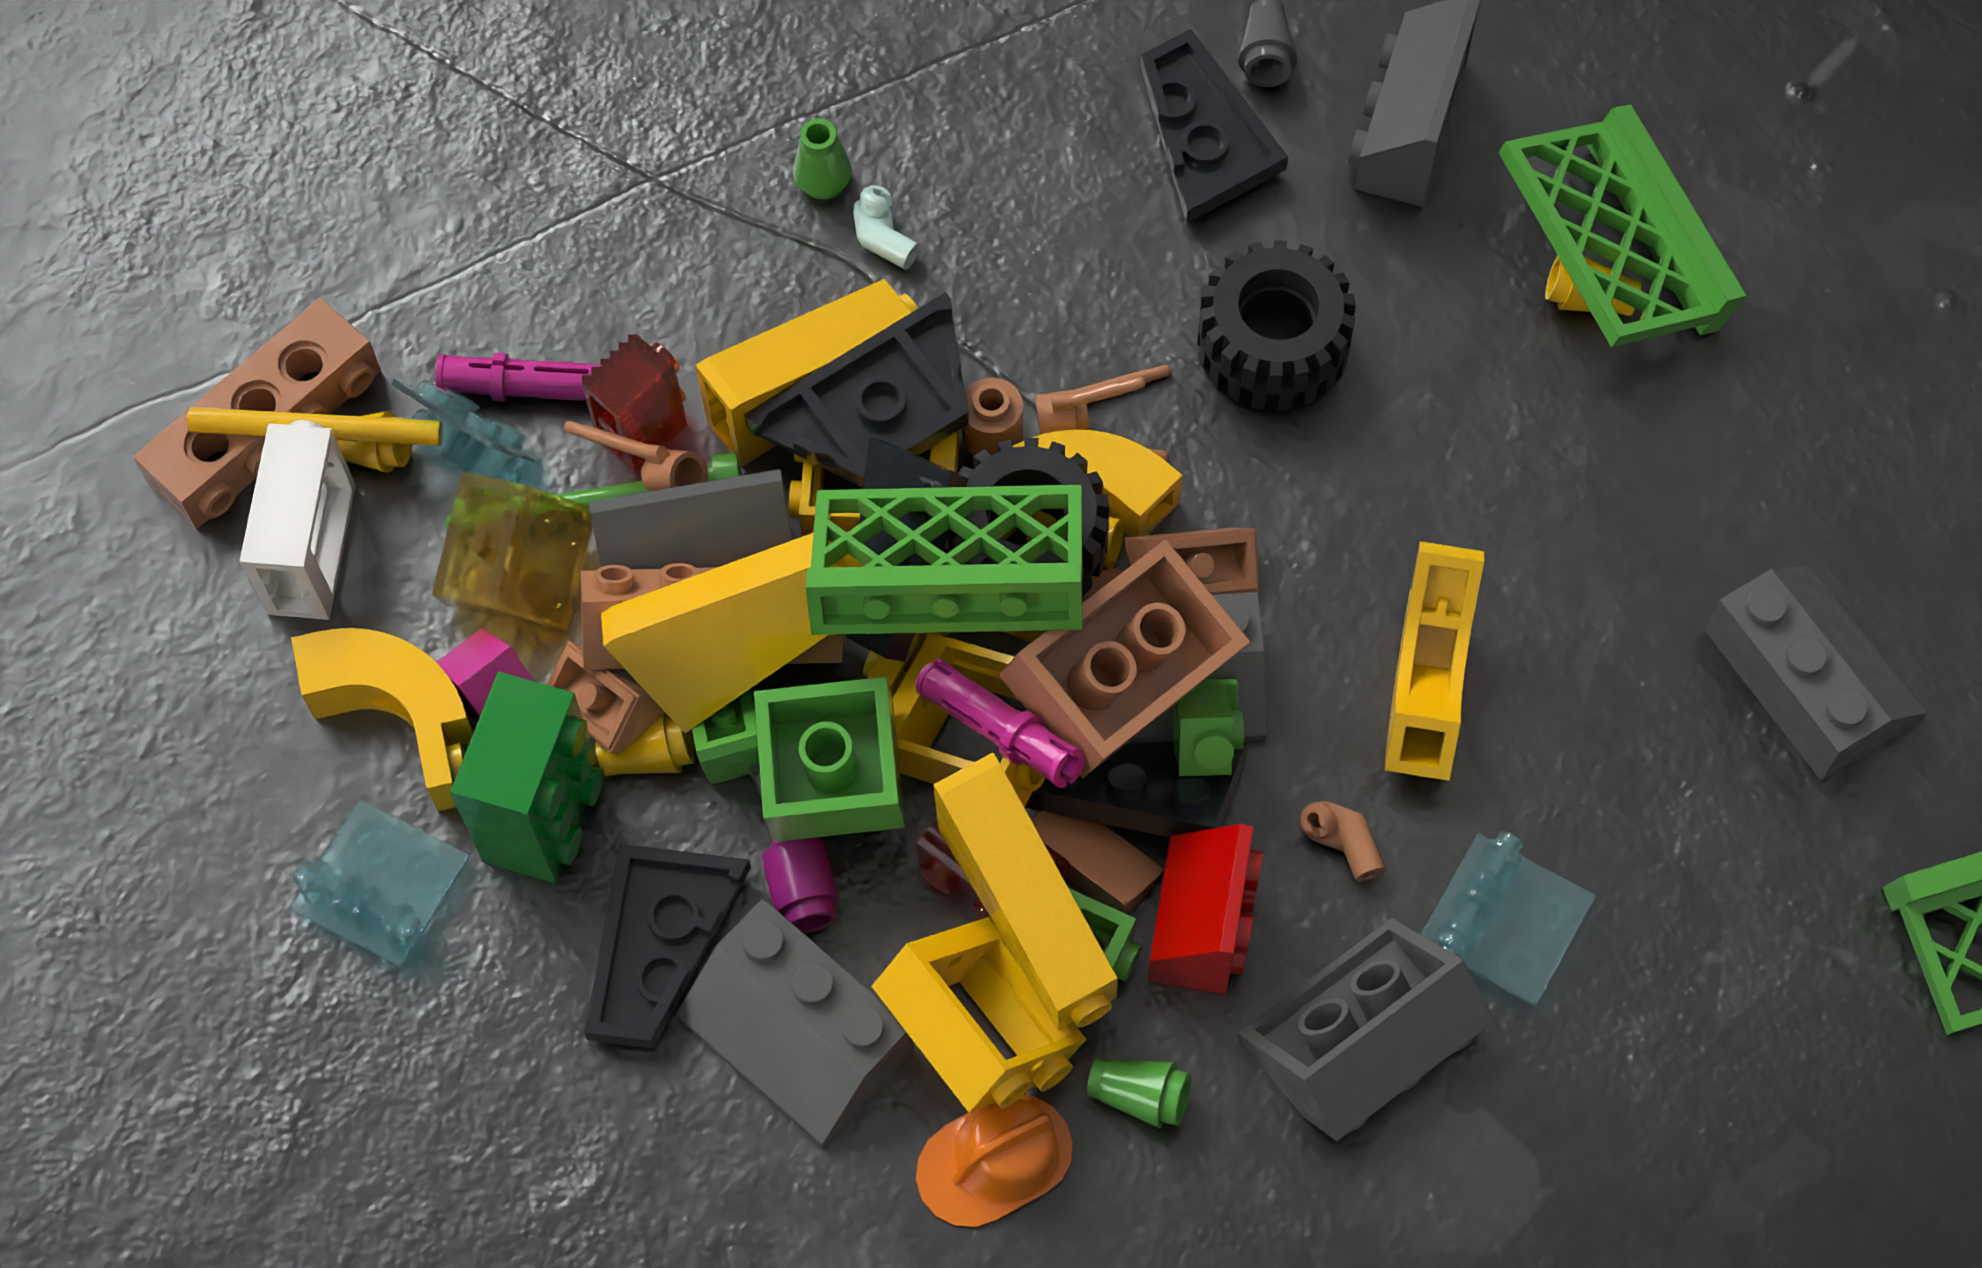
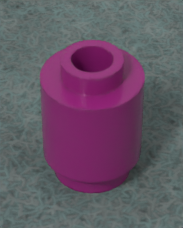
M820 838L773 842L772 840L771 848L762 854L761 862L773 908L803 934L815 932L833 924L838 918L835 907L839 904L840 898L825 842Z

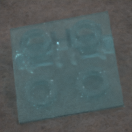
M395 379L391 383L392 386L427 407V410L419 409L411 419L442 421L443 438L441 446H426L443 455L451 463L458 461V467L461 470L469 472V474L488 485L492 490L498 491L502 488L507 492L512 491L522 476V472L517 469L520 461L525 459L539 463L541 460L540 457L523 447L528 438L527 436L498 419H495L493 422L477 413L476 411L479 406L458 392L446 388L444 391L424 379L420 380L417 387Z
M358 799L320 859L314 863L305 859L297 867L293 876V882L301 887L288 908L401 968L470 856Z
M1502 831L1499 832L1496 839H1489L1478 833L1421 935L1463 959L1470 972L1535 1007L1596 895L1523 857L1519 852L1523 843L1516 836Z

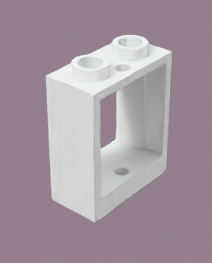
M297 420L290 423V425L268 423L239 562L268 615L330 620L356 484L332 429L325 428L312 421Z

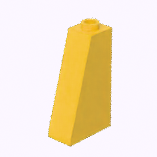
M882 279L705 358L695 366L707 424L729 452H737L739 464L742 468L776 446L752 434L746 427L744 414L918 309L917 305L905 293L898 296L888 282Z
M813 533L611 606L601 613L603 646L684 733H687L828 636L811 634L805 587L807 568H811ZM847 554L830 567H863L864 565Z
M994 753L933 784L938 828L1056 1028L1060 1030L1072 1022L1077 1027H1084L1103 1017L1112 1008L1110 1001L1117 998L1118 978Z

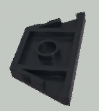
M944 292L744 414L746 427L752 434L863 488L868 437L887 441L919 455L968 425L969 411L953 322L951 298Z

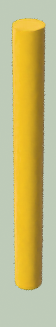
M190 407L187 415L188 431L196 433L266 436L268 423L290 425L293 421L306 420L318 423L325 428H331L336 440L441 446L443 438L442 421L199 407Z

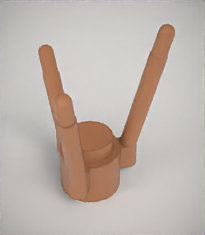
M1162 365L1074 390L1035 395L1040 435L1065 430H1090L1087 411L1088 403L1142 389L1145 383L1169 376L1172 372L1169 365ZM1147 448L1163 460L1167 461L1169 459L1168 452Z
M567 421L564 424V430L567 433L644 458L646 461L642 466L641 479L649 492L707 482L708 465L697 453L669 450L659 445H648L573 421Z

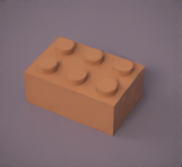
M1165 539L1083 602V630H1047L1017 653L999 676L1028 711L1035 713L1043 719L1045 727L1051 733L1084 752L1085 763L1080 773V776L1084 778L1225 666L1250 641Z

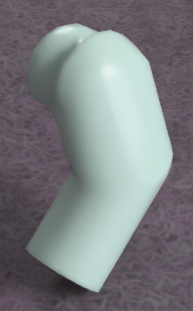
M876 185L868 186L862 190L860 200H857L854 204L853 216L857 239L864 248L907 270L915 261L920 244L894 230L892 213L889 209L892 206L893 200L888 190Z

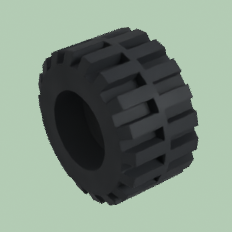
M1274 240L1273 248L1267 249L1263 248L1261 242L1248 245L1247 255L1243 256L1235 250L1226 256L1224 268L1216 265L1211 272L1208 286H1204L1201 297L1197 345L1200 346L1199 358L1202 367L1210 368L1209 379L1217 388L1227 384V396L1239 403L1245 396L1252 399L1251 408L1264 410L1265 402L1276 403L1277 411L1291 410L1293 400L1298 399L1303 406L1315 401L1317 389L1326 394L1335 386L1336 375L1342 376L1351 346L1356 319L1354 317L1356 303L1354 294H1348L1350 282L1343 272L1333 275L1335 263L1326 255L1317 260L1312 257L1313 248L1300 244L1297 251L1287 249V241ZM1278 312L1295 318L1307 331L1291 339L1274 340L1258 335L1245 324V321L1260 313Z
M1024 438V446L1014 448L1011 439L997 443L996 454L991 456L984 449L973 456L974 470L963 466L958 473L969 478L966 487L1082 485L1083 597L1092 588V576H1100L1104 567L1105 553H1107L1110 506L1108 494H1103V481L1097 471L1087 474L1088 461L1079 453H1076L1070 459L1065 456V445L1052 441L1049 449L1038 447L1039 438ZM1068 509L1039 510L1051 515L1057 521L1068 514ZM975 510L967 515L965 519L981 530L1000 516L992 510ZM952 530L948 537L949 552L966 541ZM1002 537L997 540L1013 553L1023 547V545L1008 542ZM1048 550L1031 563L1067 562ZM981 551L963 565L999 563Z

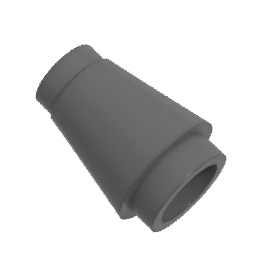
M1258 0L1251 5L1239 54V66L1245 73L1246 78L1252 84L1260 87H1274L1284 83L1289 79L1291 72L1297 64V54L1289 30L1285 9L1278 0Z

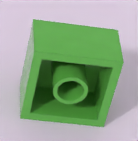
M887 677L754 691L763 819L773 842L905 828L894 703Z

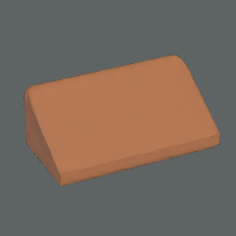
M1221 528L1125 537L1126 552L1130 565L1134 564L1166 539L1212 595L1259 591L1256 529Z
M568 641L547 683L549 686L575 693L583 719L587 720L589 736L612 754L619 755L657 719L665 714L664 710L625 669L584 670L582 644Z
M1044 810L1031 819L1056 867L1063 876L1095 900L1129 916L1164 875L1165 869L1102 823L1048 813Z

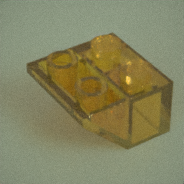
M462 471L432 596L446 606L568 632L581 579L580 571L583 570L593 528L589 506L524 484Z

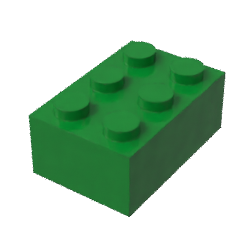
M497 672L450 791L482 862L556 883L563 864L571 865L575 860L582 838V828L578 827V823L585 805L593 806L596 803L604 779V770L599 767L596 757V746L591 743L587 731V720L583 719L575 693L503 672Z

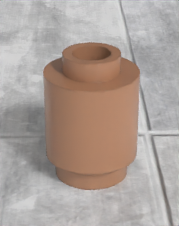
M984 378L972 383L965 390L969 411V424L961 428L965 447L973 455L985 449L992 456L997 453V443L1011 439L1013 446L1020 443L1023 438V401L1017 388L1010 382L1000 378Z

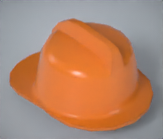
M1023 1095L1014 1103L1004 1108H1000L995 1102L973 1112H968L945 1125L929 1138L918 1157L916 1182L922 1201L936 1217L954 1226L979 1227L1001 1219L1027 1203L1045 1195L1062 1181L1072 1161L1073 1141L1067 1122L1053 1106L1035 1096Z

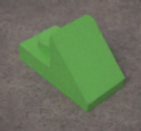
M749 689L692 728L696 753L710 784H717L750 775L749 767L759 763L755 701L752 689Z

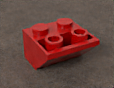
M1237 824L1170 836L1147 982L1226 995L1230 973L1243 975L1253 914L1240 911L1253 913L1263 851L1250 849L1254 826Z

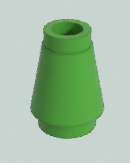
M812 119L806 122L800 131V139L793 166V177L798 187L813 198L829 199L835 197L849 183L852 176V165L838 137L835 126L826 119Z
M1097 1057L1089 1074L1087 1096L1099 1099L1101 1102L1159 1129L1165 1123L1179 1126L1188 1105L1192 1076L1189 1072L1177 1070L1176 1062L1107 1060Z

